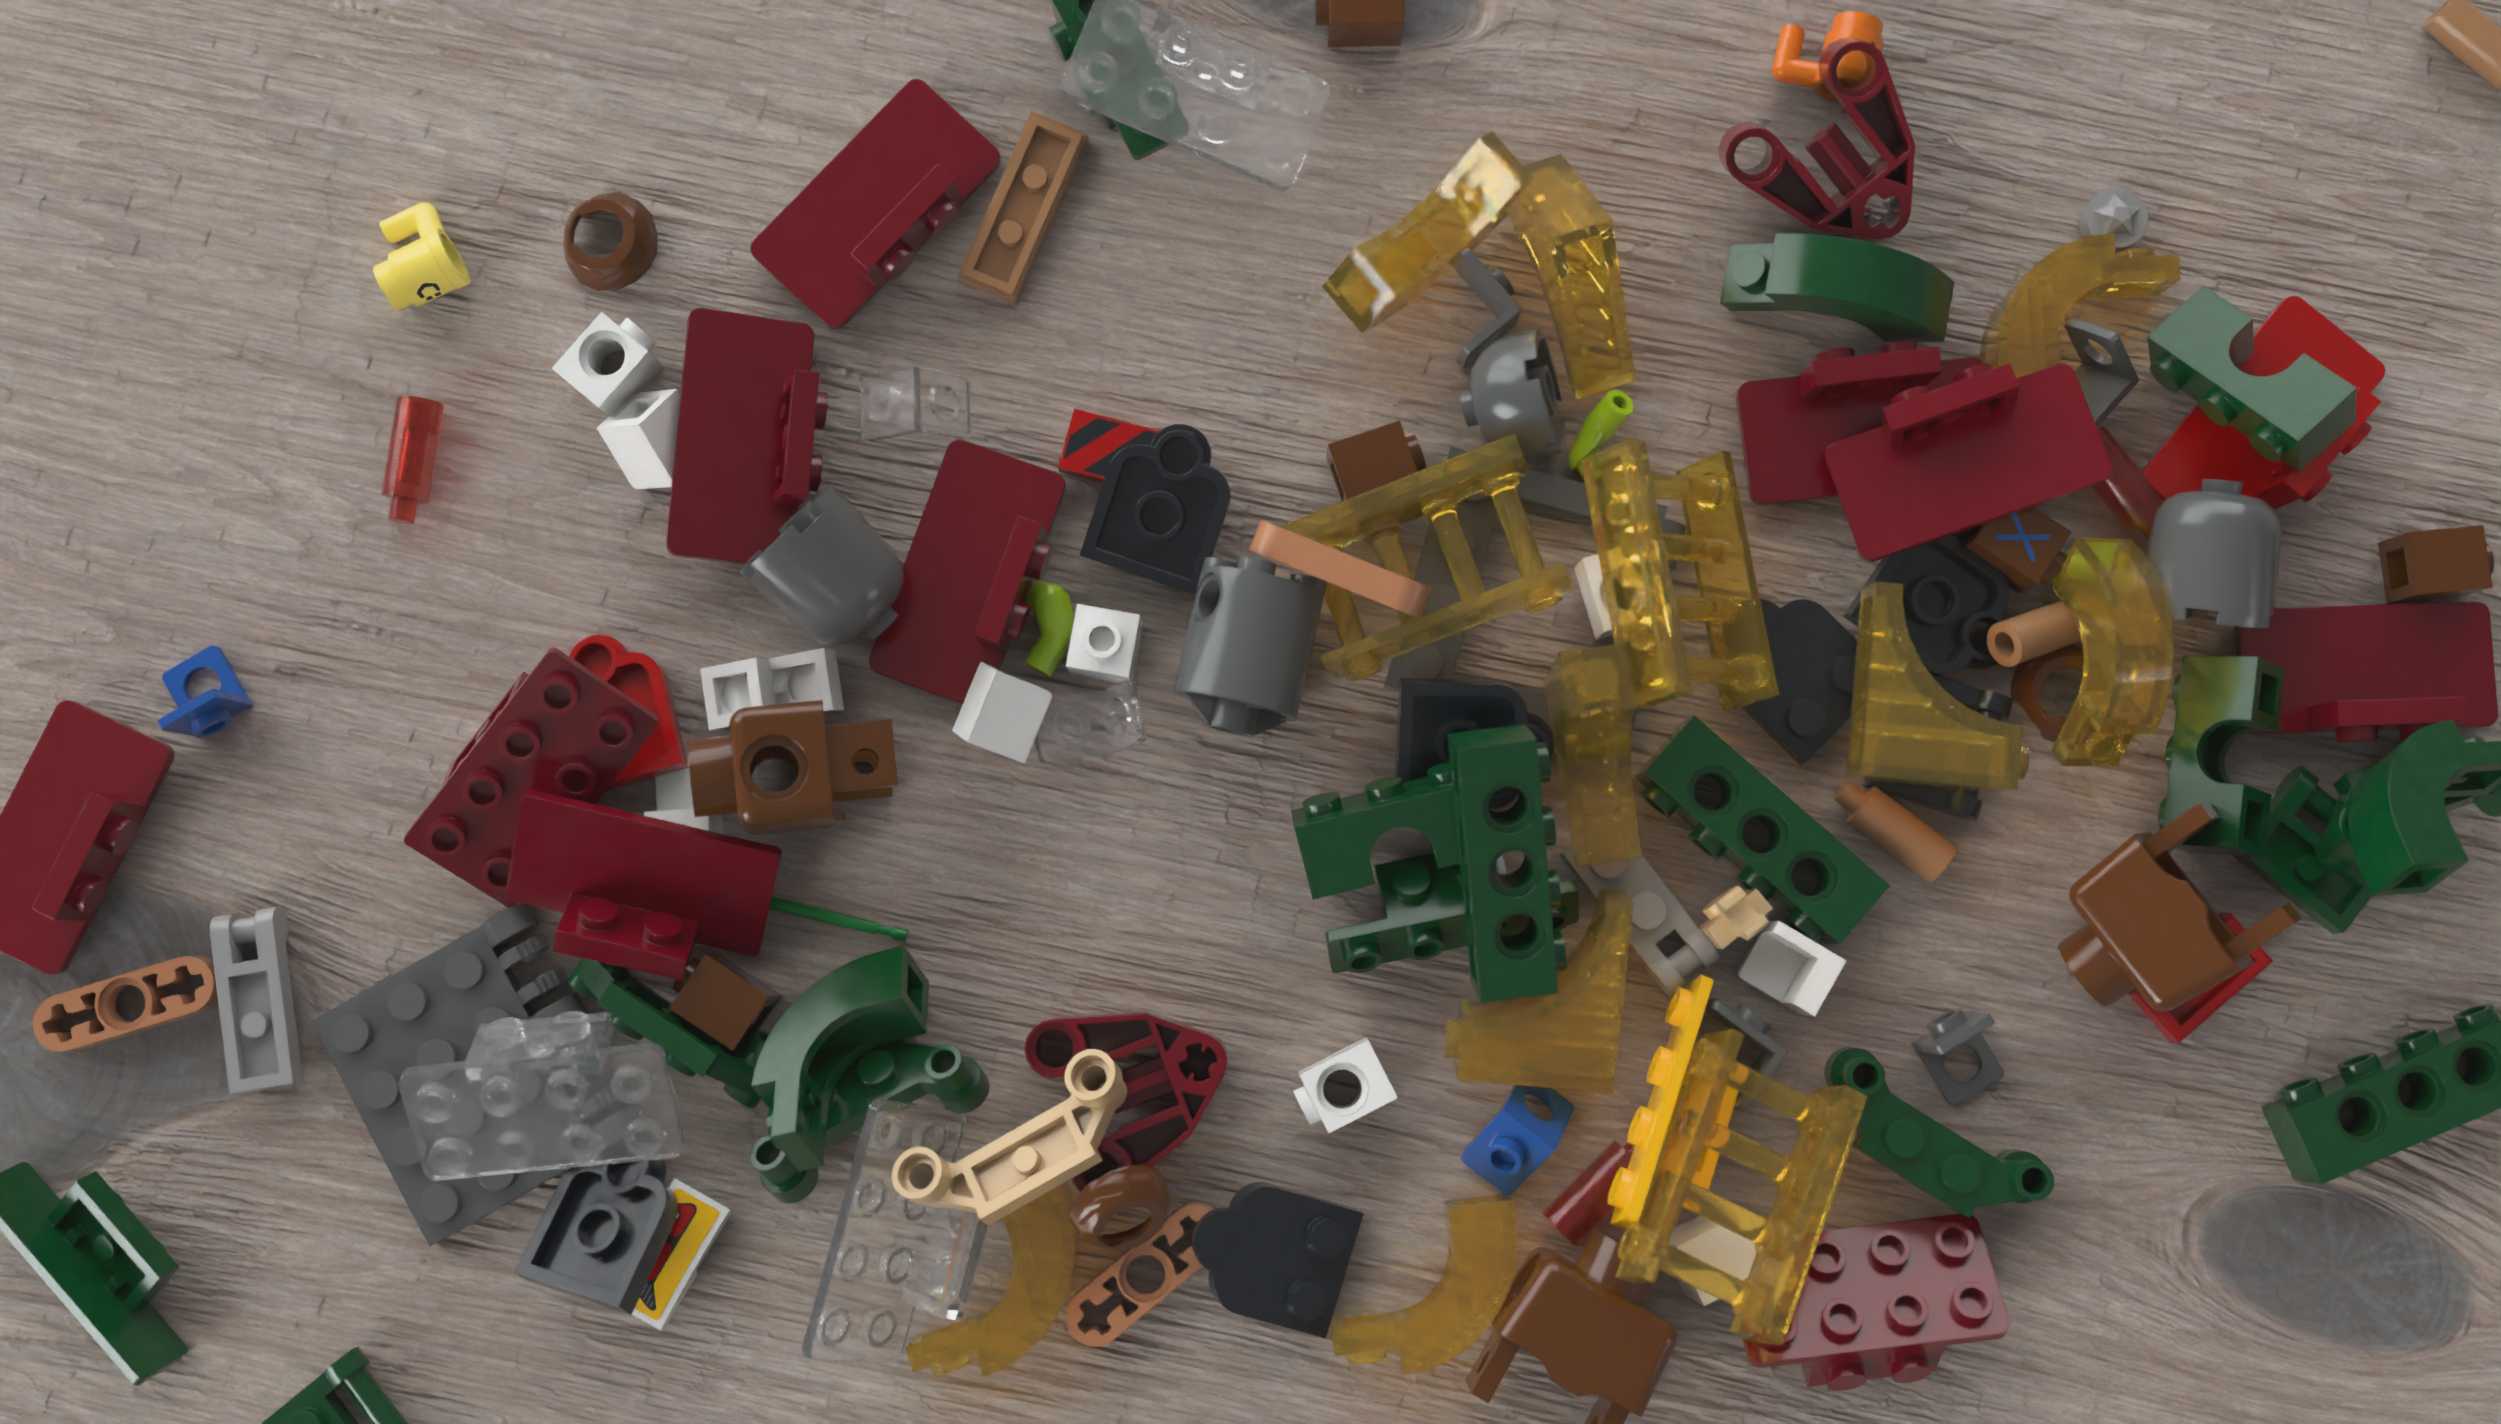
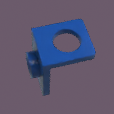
M209 646L163 674L162 680L178 708L160 718L158 723L162 730L203 738L223 730L232 723V717L253 705L220 647ZM210 668L214 670L220 678L221 689H210L191 699L188 693V682L191 676L200 669Z
M1523 1070L1517 1077L1502 1109L1466 1146L1460 1155V1160L1502 1193L1511 1195L1556 1149L1574 1111V1106L1533 1073ZM1525 1095H1534L1543 1100L1552 1113V1121H1544L1537 1118L1527 1107Z

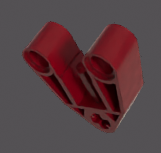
M1853 37L1839 38L1830 43L1822 52L1818 64L1819 76L1824 86L1843 108L1841 110L1842 114L1878 159L1869 166L1836 123H1832L1825 130L1822 129L1812 137L1813 140L1805 146V149L1839 190L1831 198H1829L1801 161L1789 153L1780 140L1761 124L1748 121L1738 123L1729 128L1723 135L1719 145V159L1724 168L1736 180L1812 229L1872 239H1886L1900 233L1907 225L1911 214L1915 143L1881 51L1873 44ZM1851 51H1861L1864 54L1867 65L1864 76L1853 85H1842L1837 77L1839 61ZM1748 137L1762 138L1765 142L1766 153L1760 164L1749 169L1737 167L1734 155L1737 146ZM1875 194L1884 200L1890 197L1889 202H1883L1888 211L1880 219L1871 214L1864 216V212L1871 211V208L1865 204Z
M1150 1012L1049 1019L1032 1029L1027 1036L1024 1048L1026 1060L1034 1071L1041 1076L1057 1078L1065 1076L1068 1063L1059 1066L1048 1063L1042 1057L1039 1047L1043 1035L1052 1029L1065 1032L1072 1040L1073 1053L1070 1060L1079 1052L1087 1049L1101 1050L1113 1060H1116L1151 1045H1157L1160 1053L1159 1056L1121 1070L1123 1081L1127 1087V1096L1124 1103L1115 1110V1114L1171 1092H1175L1178 1102L1126 1122L1119 1129L1104 1134L1098 1147V1152L1103 1151L1114 1156L1119 1164V1168L1142 1164L1153 1167L1189 1138L1225 1075L1228 1062L1226 1048L1221 1040L1213 1034ZM1202 1043V1052L1209 1046L1216 1054L1217 1060L1211 1062L1208 1067L1209 1076L1194 1078L1196 1070H1193L1190 1075L1184 1071L1181 1062L1188 1058V1046L1190 1044ZM1085 1171L1072 1178V1182L1079 1193L1091 1181Z

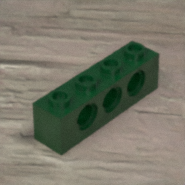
M1695 715L1686 719L1678 726L1634 777L1645 786L1640 794L1649 805L1667 818L1676 813L1693 828L1688 836L1696 846L1715 860L1724 855L1742 871L1736 878L1744 888H1757L1766 901L1772 897L1790 913L1785 922L1791 928L1816 943L1821 940L1824 944H1841L1890 887L1886 881ZM1701 776L1714 779L1721 788L1722 799L1714 811L1702 808L1695 800L1694 785ZM1750 818L1762 821L1769 830L1770 839L1768 846L1761 853L1750 850L1743 841V827ZM1800 860L1809 862L1815 868L1818 877L1815 889L1807 896L1798 892L1791 880L1792 869Z
M1525 724L1449 733L1447 736L1470 982L1480 1003L1557 994V971L1566 970L1567 960L1563 935L1561 931L1553 932L1551 909L1561 907V889L1556 869L1548 870L1546 846L1556 844V828L1551 807L1542 806L1541 783L1550 782L1551 779L1550 759L1546 743H1537L1536 737ZM1504 787L1519 789L1518 799L1510 809L1503 812H1495L1488 809L1489 800L1497 790ZM1509 851L1524 853L1523 863L1516 871L1509 874L1494 872L1496 861L1504 853ZM1516 914L1530 916L1527 927L1519 934L1507 936L1500 933L1503 922L1510 916Z
M2483 1004L2463 1010L2453 1016L2456 1025L2437 1033L2433 1028L2409 1033L2395 1041L2398 1049L2381 1057H2377L2376 1053L2362 1054L2338 1064L2337 1068L2340 1074L2322 1082H2319L2318 1078L2313 1077L2293 1082L2281 1088L2279 1093L2282 1098L2261 1108L2293 1179L2322 1185L2501 1109V1011L2495 1010L2492 1004ZM2464 1051L2469 1060V1070L2466 1076L2461 1079L2457 1072L2456 1064L2459 1055ZM2406 1075L2412 1089L2409 1100L2403 1105L2398 1096V1085L2400 1080ZM2348 1099L2352 1104L2354 1117L2351 1125L2344 1130L2339 1121V1110Z

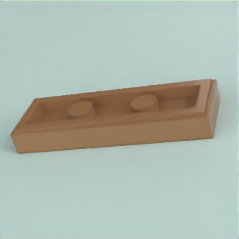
M1031 111L960 269L958 279L961 283L1017 305L1088 145V134Z

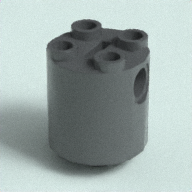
M1239 556L1237 563L1220 558L1205 557L1173 690L1174 694L1188 699L1204 720L1206 727L1230 734L1254 737L1287 721H1296L1326 590V581L1303 574H1291L1290 579L1274 575L1276 564L1253 557Z

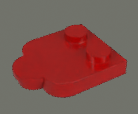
M593 635L576 644L569 657L659 717L657 728L607 791L689 768L668 678L663 668L643 653L628 652L618 640L607 635Z

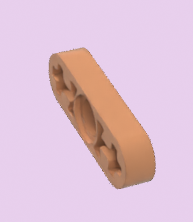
M1262 519L1249 550L1420 619L1433 591V588Z
M181 956L51 996L39 1005L34 1014V1035L43 1047L51 1051H78L207 1012L218 1005L213 959L206 956ZM190 974L202 975L204 986L195 990V996L194 994H181L166 997L162 987L184 983L190 979ZM129 985L139 988L145 997V1009L142 1015L133 1022L124 1020L119 1015L116 1007L119 993ZM95 1010L98 1020L75 1025L71 1028V1032L60 1031L58 1021L65 1019L68 1013Z
M1191 1201L1181 1205L1168 1216L1160 1231L1149 1241L1125 1251L1078 1290L1069 1303L1066 1313V1323L1071 1335L1081 1344L1090 1347H1100L1109 1344L1199 1270L1202 1265L1194 1255L1192 1243L1179 1252L1178 1257L1188 1264L1178 1271L1170 1253L1154 1241L1161 1235H1165L1169 1246L1173 1245L1184 1234L1185 1227L1181 1221L1185 1217L1190 1216L1192 1220L1199 1222L1205 1214L1215 1208L1201 1201ZM1150 1255L1162 1263L1165 1270V1279L1157 1289L1148 1292L1140 1291L1130 1283L1127 1274L1128 1266L1138 1256ZM1114 1276L1122 1294L1138 1306L1128 1312L1122 1300L1110 1310L1107 1316V1321L1110 1325L1108 1329L1103 1331L1097 1324L1087 1329L1081 1323L1086 1312L1082 1303L1089 1299L1097 1306L1113 1294L1114 1289L1105 1282Z

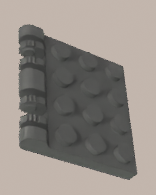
M519 903L488 919L475 930L311 1021L428 1246L440 1243L562 1174L576 1163L592 1157L647 1125L635 1102L612 1112L595 1123L592 1122L590 1115L628 1094L629 1091L623 1080L612 1081L595 1090L594 1094L582 1101L579 1098L571 1081L600 1068L609 1059L610 1055L603 1044L562 1066L558 1056L591 1038L597 1033V1030L577 993L570 994L534 1013L530 1006L567 984L568 977L563 968L550 970L521 988L512 970L526 962L539 958L551 946L543 933L502 953L500 948L531 932L540 925L529 905Z

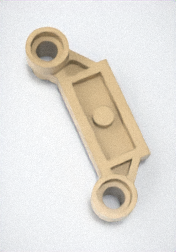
M1087 1049L1079 1052L1070 1060L1065 1070V1084L1071 1093L1068 1099L955 1163L946 1162L942 1157L926 1147H913L906 1150L898 1157L892 1169L894 1188L900 1195L917 1205H929L933 1208L946 1207L977 1213L979 1220L989 1226L1103 1161L1098 1152V1147L1115 1110L1124 1103L1127 1096V1087L1123 1081L1119 1066L1108 1054L1101 1050ZM1106 1081L1103 1087L1097 1090L1098 1086Z

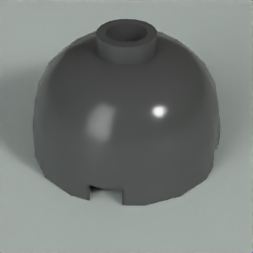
M1539 328L1513 333L1495 340L1480 353L1471 369V388L1461 390V405L1468 427L1479 425L1487 443L1502 454L1517 458L1541 457L1564 452L1566 446L1565 420L1552 422L1551 416L1557 414L1556 400L1562 401L1550 349L1546 339H1540L1541 330Z

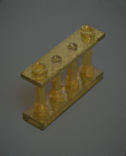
M1515 433L1280 526L1342 551L1343 547L1365 539L1367 543H1373L1382 568L1412 579L1397 537V534L1401 531L1400 525L1424 516L1426 520H1432L1461 601L1426 615L1423 613L1421 619L1397 610L1401 625L1366 638L1350 591L1327 582L1324 596L1342 647L1320 656L1324 667L1339 679L1346 676L1348 681L1370 677L1383 669L1381 663L1383 661L1524 607L1527 612H1537L1550 608L1563 600V592L1575 588L1563 562L1545 568L1516 490L1520 483L1519 478L1532 472ZM1483 493L1484 496L1492 497L1521 575L1520 579L1486 592L1456 510L1460 508V501Z
M1626 439L1581 460L1627 709H1647L1693 692L1691 683L1717 684L1722 711H1733L1779 695L1731 452H1718L1676 471V475L1651 472L1645 441ZM1656 499L1682 502L1688 535L1662 533ZM1668 559L1693 561L1700 596L1674 595ZM1680 621L1705 622L1712 658L1686 657Z
M1735 1029L1704 1034V1037L1693 1047L1686 1072L1690 1075L1658 1159L1638 1222L1635 1221L1628 1226L1621 1238L1618 1256L1622 1260L1615 1277L1629 1283L1655 1284L1659 1270L1733 1305L1735 1316L1729 1332L1754 1343L1783 1345L1868 1096L1847 1085L1814 1089L1813 1093L1808 1097L1735 1061L1745 1034ZM1726 1085L1797 1120V1126L1800 1130L1792 1153L1788 1157L1714 1121ZM1704 1146L1776 1181L1778 1193L1769 1216L1764 1218L1692 1183ZM1682 1208L1754 1242L1757 1253L1749 1276L1746 1279L1741 1280L1669 1245Z

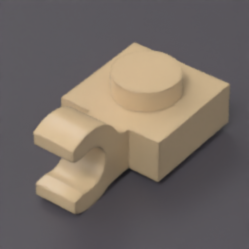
M1739 886L1731 887L1717 896L1702 910L1708 919L1698 928L1709 938L1716 949H1724L1736 938L1742 937L1749 941L1769 924L1765 915L1773 908L1757 888L1743 890Z

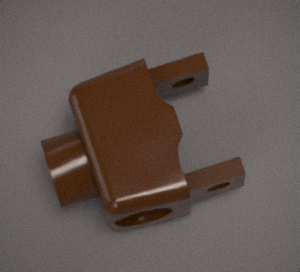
M822 700L741 708L734 712L730 718V736L689 739L687 741L695 817L738 813L741 827L747 833L753 835L831 828L833 825L845 823L846 821L845 814L839 808L833 807V803L892 797V787L898 786L892 719L825 725ZM780 759L789 763L795 769L797 779L788 789L776 793L767 792L759 788L752 780V775L755 769L764 761ZM865 763L872 768L873 772L861 774L855 770L853 765Z
M2209 802L2196 804L2155 834L2151 832L2134 834L2071 886L2069 899L2087 924L2061 941L2058 948L2075 978L2101 1005L2108 1007L2137 988L2153 1009L2160 1012L2175 1009L2252 965L2253 960L2249 955L2251 952L2302 919L2292 905L2287 903L2236 937L2233 935L2170 855V852L2221 818Z
M1594 1228L1575 1263L1546 1247H1538L1532 1250L1488 1316L1495 1329L1465 1380L1470 1392L1489 1403L1518 1349L1522 1347L1543 1363L1552 1382L1578 1397L1587 1394L1599 1396L1584 1424H1624L1630 1412L1642 1417L1677 1340L1674 1328L1656 1311L1644 1304L1663 1268L1597 1228Z

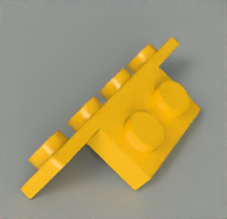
M1704 975L1697 977L1685 989L1678 987L1671 998L1666 1012L1665 1022L1673 1025L1666 1048L1663 1046L1657 1048L1648 1068L1646 1081L1654 1085L1647 1108L1640 1106L1637 1109L1628 1131L1627 1142L1635 1145L1628 1169L1624 1167L1619 1168L1608 1194L1607 1203L1615 1207L1610 1224L1620 1229L1628 1228L1639 1221L1653 1174L1700 1193L1709 1190L1746 1068L1693 1048L1714 983V979Z

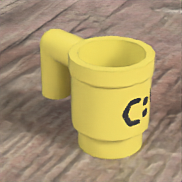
M426 202L418 203L379 222L384 236L391 244H395L417 232L420 235V239L389 253L388 260L373 267L374 275L382 292L397 311H402L412 305L421 307L453 290H458L471 284L465 263L453 242L445 233L438 212L433 205Z

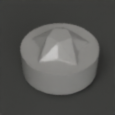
M2108 188L2099 192L2084 206L2079 217V229L2085 242L2096 251L2106 254L2120 253L2131 247L2143 236L2148 224V213L2143 201L2135 193L2124 188Z

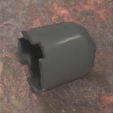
M2202 479L2201 491L2179 492L2167 498L2157 508L2152 521L2138 601H2140L2138 614L2185 621L2186 617L2191 618L2192 608L2218 611L2216 624L2268 629L2270 616H2274L2282 539L2281 520L2275 509L2264 500L2242 495L2244 482Z
M831 483L822 492L819 491L784 523L778 529L781 535L763 552L759 549L739 571L754 588L807 636L820 644L830 646L850 643L863 633L872 641L883 633L899 615L891 605L901 593L905 577L902 562L894 550Z

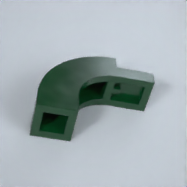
M1776 233L1774 243L1731 244L1720 304L1730 311H1807L1833 315L1867 327L1885 342L1908 340L1916 342H1944L1955 282L1932 264L1886 246L1836 236Z
M2454 720L2434 723L2414 732L2369 769L2359 780L2350 800L2348 830L2355 860L2372 896L2426 893L2469 861L2448 818L2444 797L2483 796L2497 788L2501 784V741L2485 742L2482 737L2463 740Z
M904 945L860 957L833 970L818 980L784 1012L762 1047L755 1066L751 1087L771 1109L767 1114V1131L772 1144L776 1148H780L799 1171L824 1166L829 1101L837 1081L845 1070L860 1056L877 1046L927 1033L929 981Z

